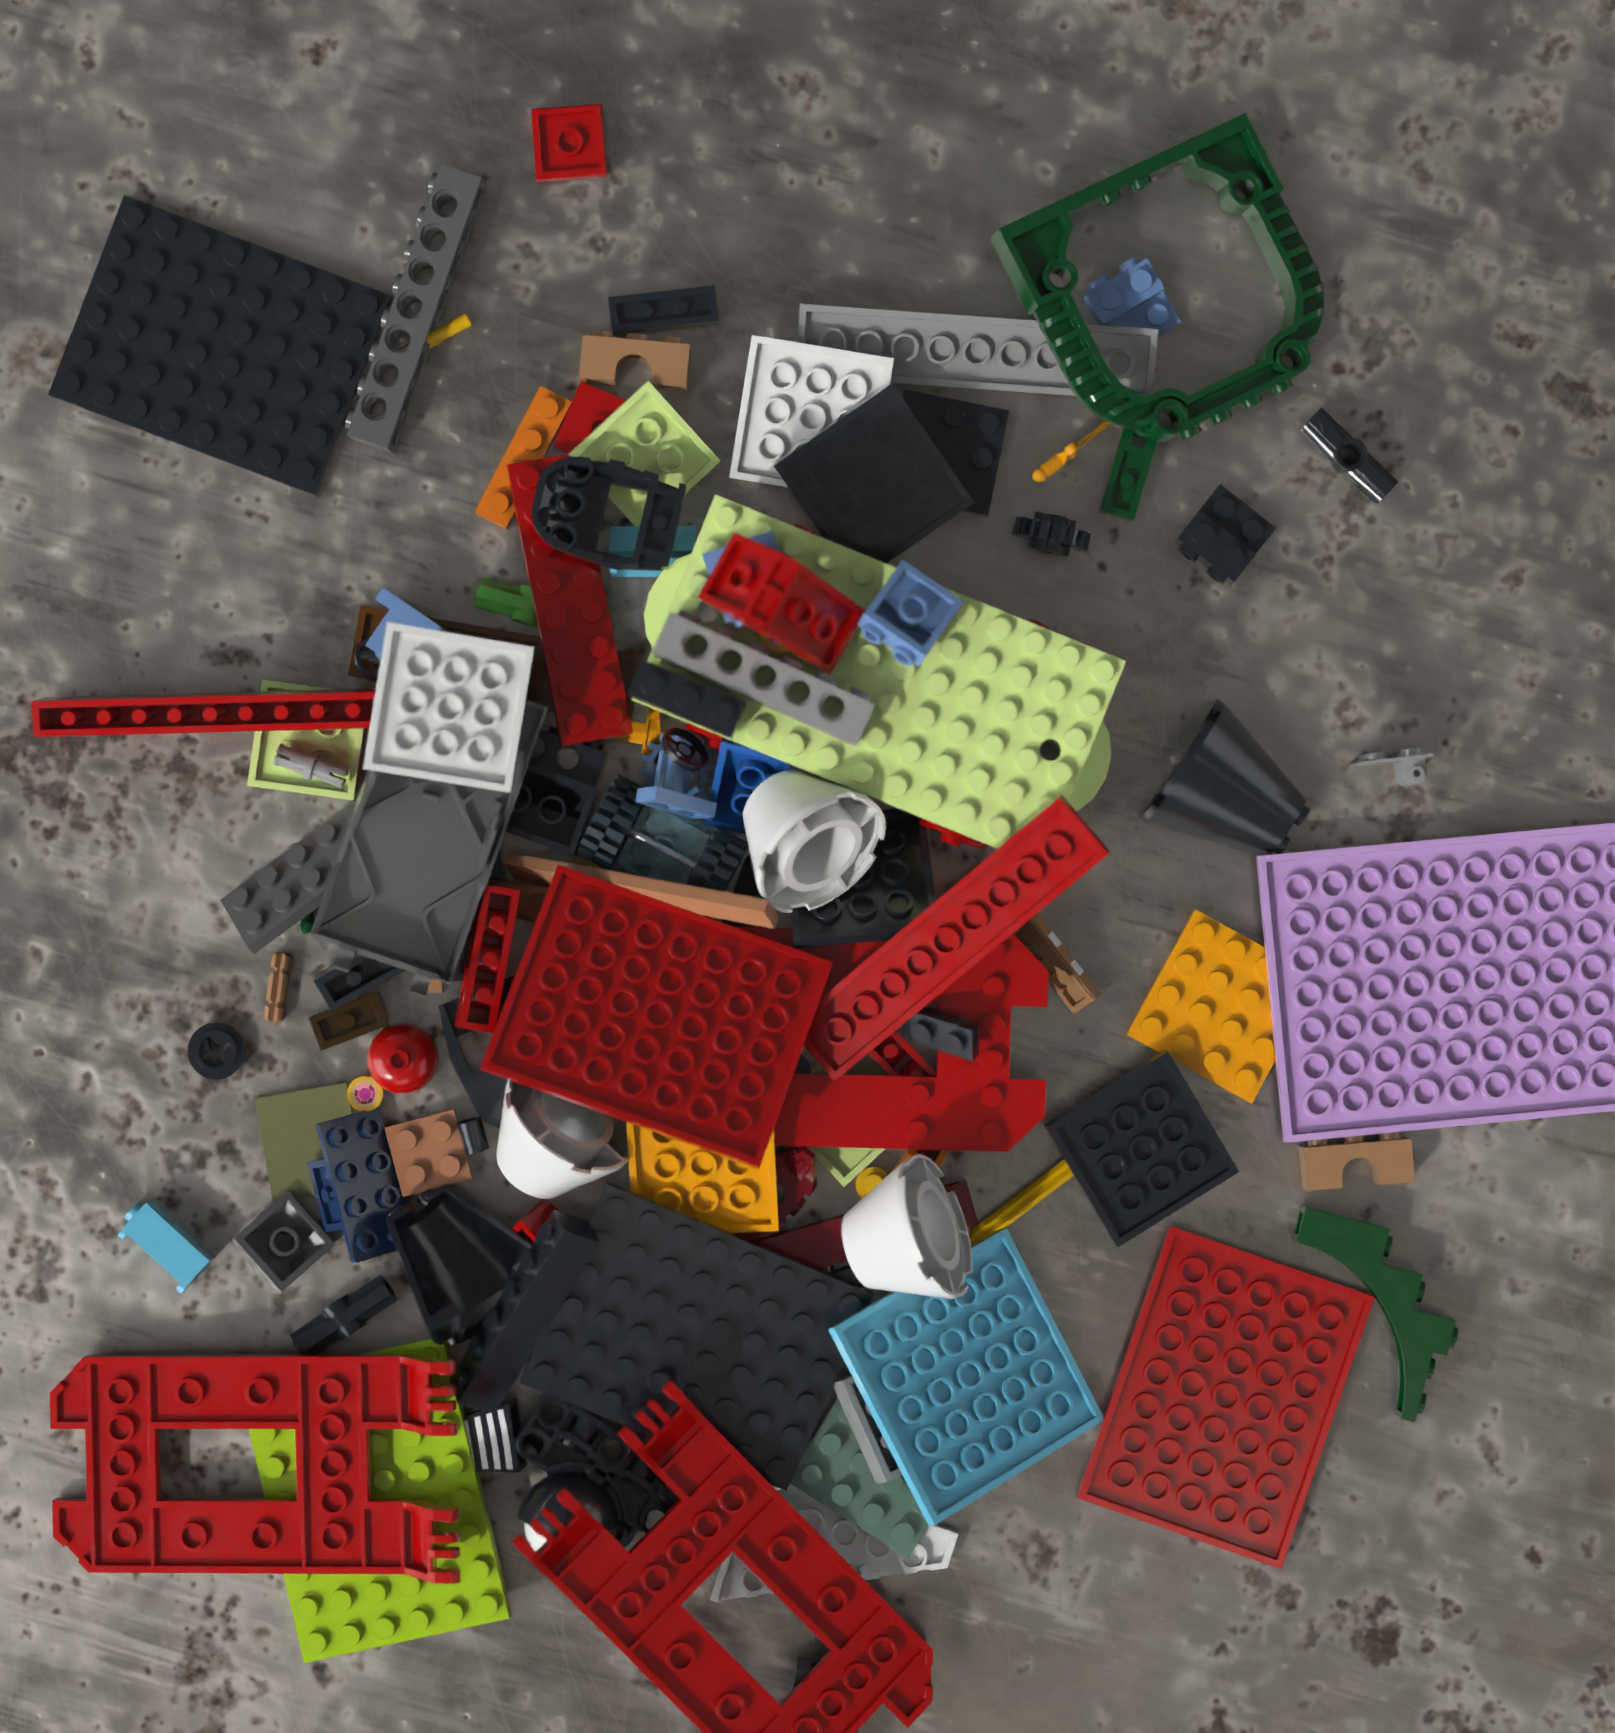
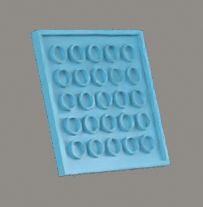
M1007 1228L971 1246L973 1269L972 1274H968L965 1277L964 1285L968 1284L969 1288L964 1295L949 1299L891 1292L828 1329L929 1526H935L1104 1421V1416Z

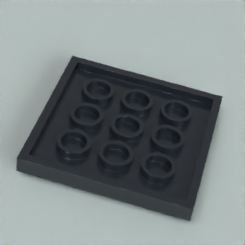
M893 383L774 465L824 539L883 563H888L974 503Z
M901 809L882 810L886 822L884 840L878 839L873 851L876 858L866 873L846 892L823 906L808 910L806 906L792 908L791 922L795 949L889 940L936 900L927 828L919 824L920 817Z
M1166 1049L1044 1124L1045 1129L1117 1247L1125 1244L1239 1173L1231 1156Z

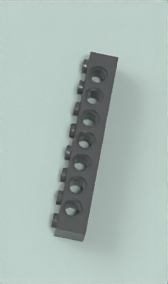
M441 164L438 173L434 172L429 180L427 192L430 193L427 206H422L418 212L416 227H419L415 240H410L406 246L404 260L407 263L403 274L399 273L395 278L392 293L395 294L391 308L386 307L382 315L380 326L384 329L380 341H374L371 347L369 361L372 363L368 375L363 374L359 381L357 395H360L357 407L356 409L351 408L346 419L345 428L348 429L347 435L354 441L392 454L394 453L430 350V344L426 343L428 334L435 331L438 327L486 189V184L482 177ZM448 200L457 201V208L453 213L445 215L440 212L444 202ZM444 234L446 236L445 242L441 247H429V240L433 235ZM431 267L434 269L433 277L429 281L419 282L417 280V275L422 268ZM421 301L422 309L417 315H406L405 310L410 302ZM399 335H410V343L405 349H394V341ZM390 367L397 368L399 372L397 379L390 384L383 383L382 375L385 370ZM378 401L386 402V412L381 417H371L370 410L373 404Z

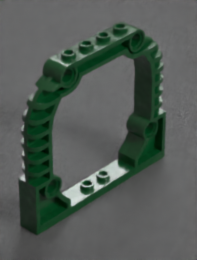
M1246 113L999 228L990 238L1028 315L1034 314L1051 352H1053L1061 371H1063L1069 383V387L1085 408H1088L1105 422H1110L1130 430L1144 429L1149 438L1157 442L1169 441L1179 435L1184 441L1202 431L1200 425L1211 420L1214 426L1232 417L1233 415L1230 410L1240 405L1245 411L1263 401L1261 395L1272 391L1273 395L1276 396L1293 387L1291 380L1305 371L1310 364L1311 356L1308 347L1316 338L1322 316L1324 315V285L1318 272L1319 268L1314 263L1309 253V248L1304 243L1299 233L1300 230L1297 224L1295 225L1290 215V210L1280 195L1284 188ZM1181 165L1187 178L1200 181L1218 191L1219 205L1225 212L1236 216L1242 214L1279 285L1285 306L1283 329L1259 348L1255 357V364L1190 396L1180 390L1167 388L1145 397L1120 383L1106 365L1071 295V291L1078 283L1079 274L1075 265L1066 259L1067 246L1074 227L1070 217L1100 202L1103 207L1111 205L1122 198V192L1130 188L1133 193L1138 192L1153 183L1151 178ZM1235 187H1239L1245 192L1246 199H1241L1237 196ZM1050 274L1058 275L1062 279L1063 287L1053 285L1050 280ZM1282 354H1286L1292 359L1293 368H1289L1284 364ZM1160 413L1169 416L1172 422L1171 428H1167L1161 423Z

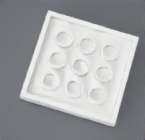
M752 335L729 478L788 487L774 465L889 386L894 358Z
M387 622L363 769L510 793L534 647Z

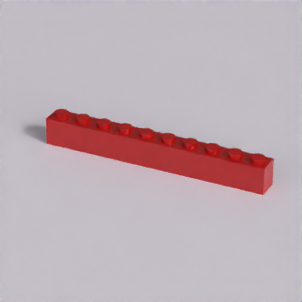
M376 688L44 697L31 701L34 737L363 729L370 727Z

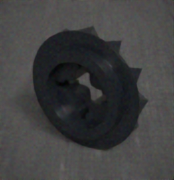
M220 1022L209 1023L197 1029L188 1044V1059L191 1066L198 1074L212 1080H220L232 1076L242 1066L246 1053L243 1036L233 1026ZM209 1037L217 1045L230 1044L222 1052L225 1064L218 1057L204 1059V1056L208 1055V1052L212 1050V1042Z

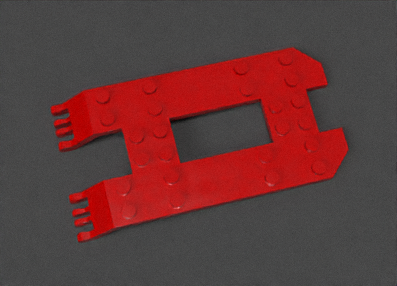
M736 927L794 948L792 928ZM1014 934L1010 935L928 1003L938 1004L939 1011L978 1023L979 1055L973 1061L937 1050V1076L843 1074L834 1081L825 1073H794L774 1127L775 1146L1008 1152L1045 1117L1046 1079L1010 1078L1011 1006L1048 1007L1049 971ZM888 940L796 949L833 962L822 993L824 995Z
M413 1354L87 1355L49 1393L50 1429H85L87 1498H56L52 1500L53 1537L63 1547L67 1546L79 1559L78 1563L88 1573L405 1574L434 1584L461 1582L460 1569L456 1567L439 1568L437 1567V1558L457 1559L460 1556V1548L442 1547L436 1544L457 1543L460 1541V1533L458 1531H436V1521L452 1523L459 1520V1507L438 1506L416 1499H371L370 1429H403L428 1436L457 1435V1423L455 1421H434V1411L453 1412L457 1409V1401L433 1399V1396L456 1395V1386L454 1384H433V1374L453 1375L456 1372V1361L437 1360ZM159 1429H295L297 1499L161 1498Z
M670 1380L662 1387V1392L678 1405L668 1416L663 1411L664 1408L655 1399H650L646 1405L662 1420V1423L657 1426L640 1410L635 1418L645 1428L648 1427L652 1433L643 1442L637 1438V1434L629 1426H624L617 1433L680 1498L653 1527L627 1551L563 1488L556 1495V1499L566 1509L569 1508L573 1514L562 1523L549 1507H545L540 1513L557 1529L553 1534L536 1518L530 1522L529 1526L539 1536L542 1535L546 1539L537 1551L522 1534H518L511 1541L702 1733H855L882 1704L909 1728L933 1702V1686L931 1685L933 1649L722 1436ZM732 1552L830 1649L780 1703L682 1606L690 1595Z

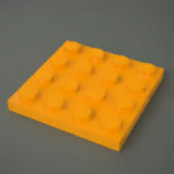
M1194 909L1130 1024L1126 1035L1159 1053L1166 1049L1175 1062L1249 1103H1253L1276 1061L1265 947Z
M626 1122L631 1192L730 1233L779 1231L774 1130L760 1169H756Z

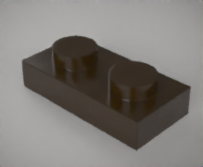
M377 992L350 1001L333 1012L329 1009L308 1017L321 1051L390 1025Z

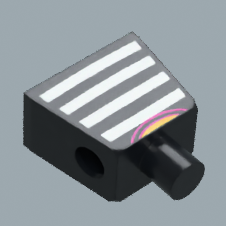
M517 1398L503 1401L495 1413L479 1409L465 1414L464 1422L476 1471L516 1473L527 1466V1460L522 1458L515 1448L516 1435L521 1428Z

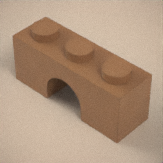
M592 330L591 335L582 336L579 379L586 384L617 386V376L620 367L627 361L641 360L651 368L650 383L656 390L688 392L691 347L690 344H684V339L679 337L665 336L662 341L648 340V335L629 333L627 338L613 337L612 332Z
M1401 1132L1379 1134V1139L1365 1140V1135L1343 1137L1344 1142L1330 1143L1329 1139L1309 1140L1308 1145H1298L1302 1188L1306 1191L1343 1188L1342 1174L1344 1167L1355 1158H1365L1370 1163L1373 1182L1378 1185L1415 1182L1412 1139L1405 1136L1401 1137Z

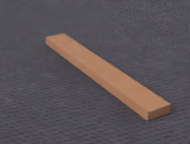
M507 852L503 864L513 878L519 881L550 886L559 864L704 916L775 929L779 918L768 899L515 852Z

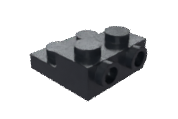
M1220 484L1175 542L1180 545L1178 551L1185 558L1193 563L1198 559L1208 567L1206 573L1213 580L1221 585L1225 581L1232 585L1276 527Z

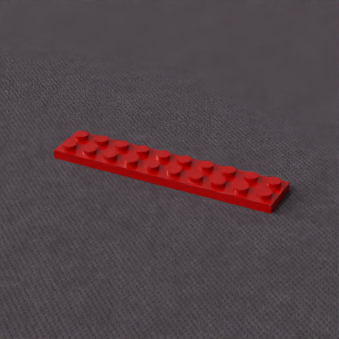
M1060 795L822 995L804 1047L827 1074L836 1081L1110 853V850L1068 801Z

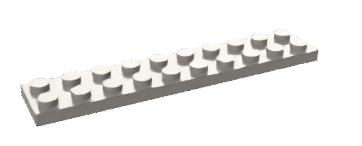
M800 304L797 342L894 358L890 383L1076 396L1069 387V383L1063 371H1061L1053 352H1051L1037 320ZM1086 324L1106 365L1119 382L1142 396L1146 397L1152 394L1158 329Z

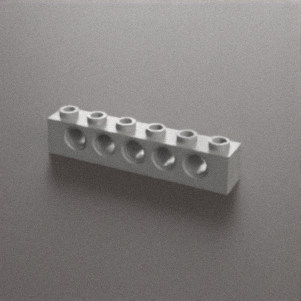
M681 610L679 615L670 612L652 651L653 656L854 747L857 746L875 707V704L869 702L871 695L854 687H850L849 692L835 687L836 679L818 671L814 677L801 671L803 665L788 657L783 656L781 661L767 656L769 649L755 642L748 641L747 646L733 640L734 633L715 625L712 631L700 626L701 618L689 612ZM701 636L707 640L708 648L704 654L694 656L687 651V643L692 637ZM734 651L742 657V664L735 671H727L721 666V658L727 652ZM770 667L775 671L776 680L772 685L763 687L756 683L754 676L759 668ZM803 682L809 687L810 695L805 701L795 702L789 697L788 690L793 683ZM830 697L840 699L844 705L843 713L834 718L827 716L822 709L826 699Z

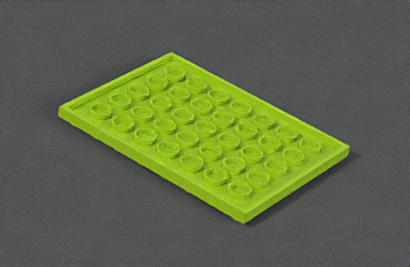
M431 1338L361 1353L413 1354L437 1360H452L447 1340H444V1343L440 1346L434 1343ZM433 1374V1384H450L451 1375ZM455 1395L433 1396V1399L457 1401ZM457 1403V1409L453 1412L434 1411V1421H455L457 1423V1435L428 1436L403 1429H370L371 1499H416L438 1506L459 1507V1520L452 1523L436 1521V1531H458L460 1533V1541L457 1543L436 1544L442 1547L460 1548V1556L457 1559L437 1558V1567L442 1569L449 1567L459 1568L461 1582L455 1584H434L405 1574H283L304 1663L506 1620L512 1617V1610L480 1476L475 1468L464 1422L465 1414L462 1404ZM248 1429L264 1497L297 1499L295 1429Z

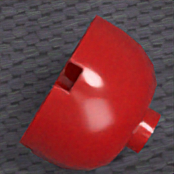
M396 1023L382 1029L373 1038L367 1051V1066L372 1078L382 1089L394 1094H410L423 1089L437 1072L439 1050L436 1042L424 1028L413 1024Z

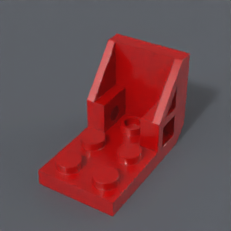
M737 533L733 534L697 597L754 631L776 640L827 675H831L858 627L857 624L866 611L798 561L782 552Z

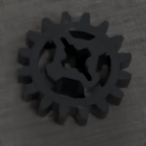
M1035 511L1033 519L1016 517L1012 535L1028 540V548L1065 557L1069 556L1070 549L1087 552L1092 534L1075 528L1076 521L1070 520L1067 517Z

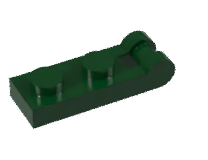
M1123 427L1099 512L1134 521L1157 441L1149 438L1144 429L1130 430ZM1133 436L1145 439L1143 448L1130 445Z

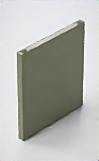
M341 1081L333 1085L270 1096L260 1095L258 1098H255L273 1203L287 1191L295 1199L316 1196L307 1164L308 1162L324 1158L316 1124L353 1114L352 1106L347 1099L348 1082L344 1083Z

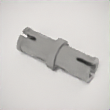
M283 743L279 745L276 753L290 757V759L280 755L275 756L273 762L275 766H281L301 773L305 779L312 780V778L338 786L340 789L343 788L347 780L333 773L348 776L350 767L322 759L319 753L311 752V754L286 746Z

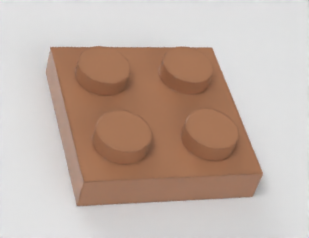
M455 1109L385 1127L403 1197L424 1192L428 1189H435L445 1183L450 1185L473 1178L468 1155H465L457 1127L459 1121Z

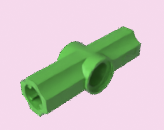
M482 576L476 594L475 607L495 614L509 616L512 621L538 628L530 586L520 585L518 587Z

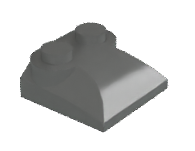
M289 1191L232 1239L240 1254L262 1279L279 1294L336 1245Z

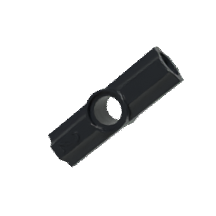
M1322 407L1299 430L1330 461L1335 471L1344 474L1375 505L1399 482L1367 452V448L1362 441L1353 438ZM1342 448H1350L1356 453L1357 461L1354 465H1348L1342 461L1340 456Z
M381 1274L361 1286L360 1289L351 1295L347 1293L321 1311L322 1314L290 1334V1337L299 1354H319L338 1339L342 1341L365 1326L367 1320L398 1299L389 1282Z

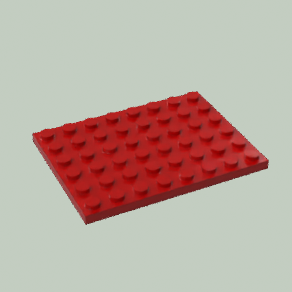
M558 864L480 1068L491 1074L760 1169L833 962Z
M1169 1225L1104 1414V1421L1101 1422L1076 1495L1077 1498L1282 1569L1375 1296Z

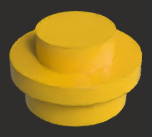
M874 1166L863 1169L858 1174L855 1183L858 1195L861 1198L867 1195L888 1176L887 1172Z

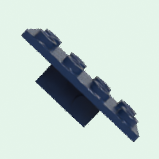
M377 1107L368 1112L364 1110L316 1124L324 1158L308 1162L307 1164L325 1232L343 1229L352 1263H359L397 1251L386 1222V1217L399 1206L405 1207L406 1205L400 1189L380 1108Z

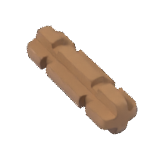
M274 952L272 954L270 967H273V972L269 974L266 1000L269 1003L265 1006L264 1020L279 1023L284 1020L286 1008L283 1007V1003L287 1002L290 974H287L288 969H291L293 958L289 953Z

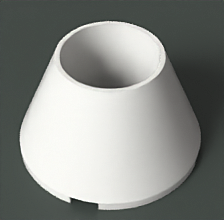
M785 770L767 778L752 792L743 811V821L758 891L763 899L769 900L773 909L786 913H792V908L806 906L808 910L818 908L846 892L872 865L876 858L873 851L878 839L884 840L886 822L884 814L870 797L801 770Z
M508 1080L505 1088L497 1145V1162L504 1176L522 1192L542 1199L554 1198L613 1173L629 1161L626 1122Z
M918 1154L906 1158L844 1215L842 1221L843 1245L855 1276L867 1288L953 1299L964 1295L969 1288L968 1284L964 1285L966 1275L972 1274L973 1269L969 1233L961 1206L954 1191L947 1193L939 1179L944 1176V1173L930 1158Z

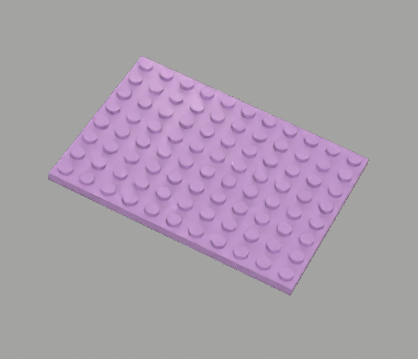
M1615 823L1256 856L1283 1142L1615 1111Z

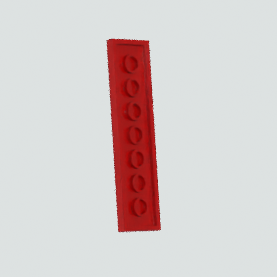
M569 454L512 463L506 466L561 747L631 735L633 733L600 565L551 548L541 539L532 521V505L542 472L554 461L570 457Z

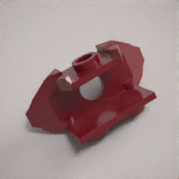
M779 1146L775 1151L777 1184L782 1186L786 1193L785 1199L778 1204L779 1231L733 1234L754 1242L775 1236L785 1228L786 1217L789 1214L794 1217L807 1201L803 1196L806 1194L810 1197L817 1187V1167L815 1154L805 1146L787 1149Z

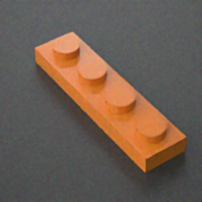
M540 385L475 510L476 514L508 530L515 516V509L506 466L507 464L545 458L563 424L572 401Z

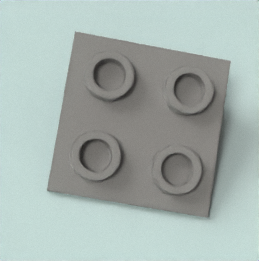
M1422 747L1394 752V758H1387L1386 752L1369 753L1358 756L1359 762L1350 764L1349 768L1393 763L1396 782L1400 786L1408 787L1420 784L1426 779L1425 759L1433 757V753L1422 754Z

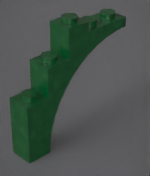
M1301 1204L1292 1239L1298 1243L1316 1248L1343 1263L1375 1296L1388 1321L1398 1356L1399 1389L1395 1414L1401 1419L1415 1422L1417 1414L1421 1415L1426 1405L1427 1395L1423 1393L1426 1379L1430 1380L1433 1376L1436 1363L1435 1359L1432 1358V1354L1434 1352L1447 1356L1449 1348H1454L1458 1338V1327H1455L1456 1321L1445 1315L1415 1308L1416 1302L1420 1303L1423 1299L1426 1284L1422 1281L1423 1275L1419 1272L1382 1262L1383 1256L1388 1257L1392 1247L1393 1237L1389 1236V1228Z

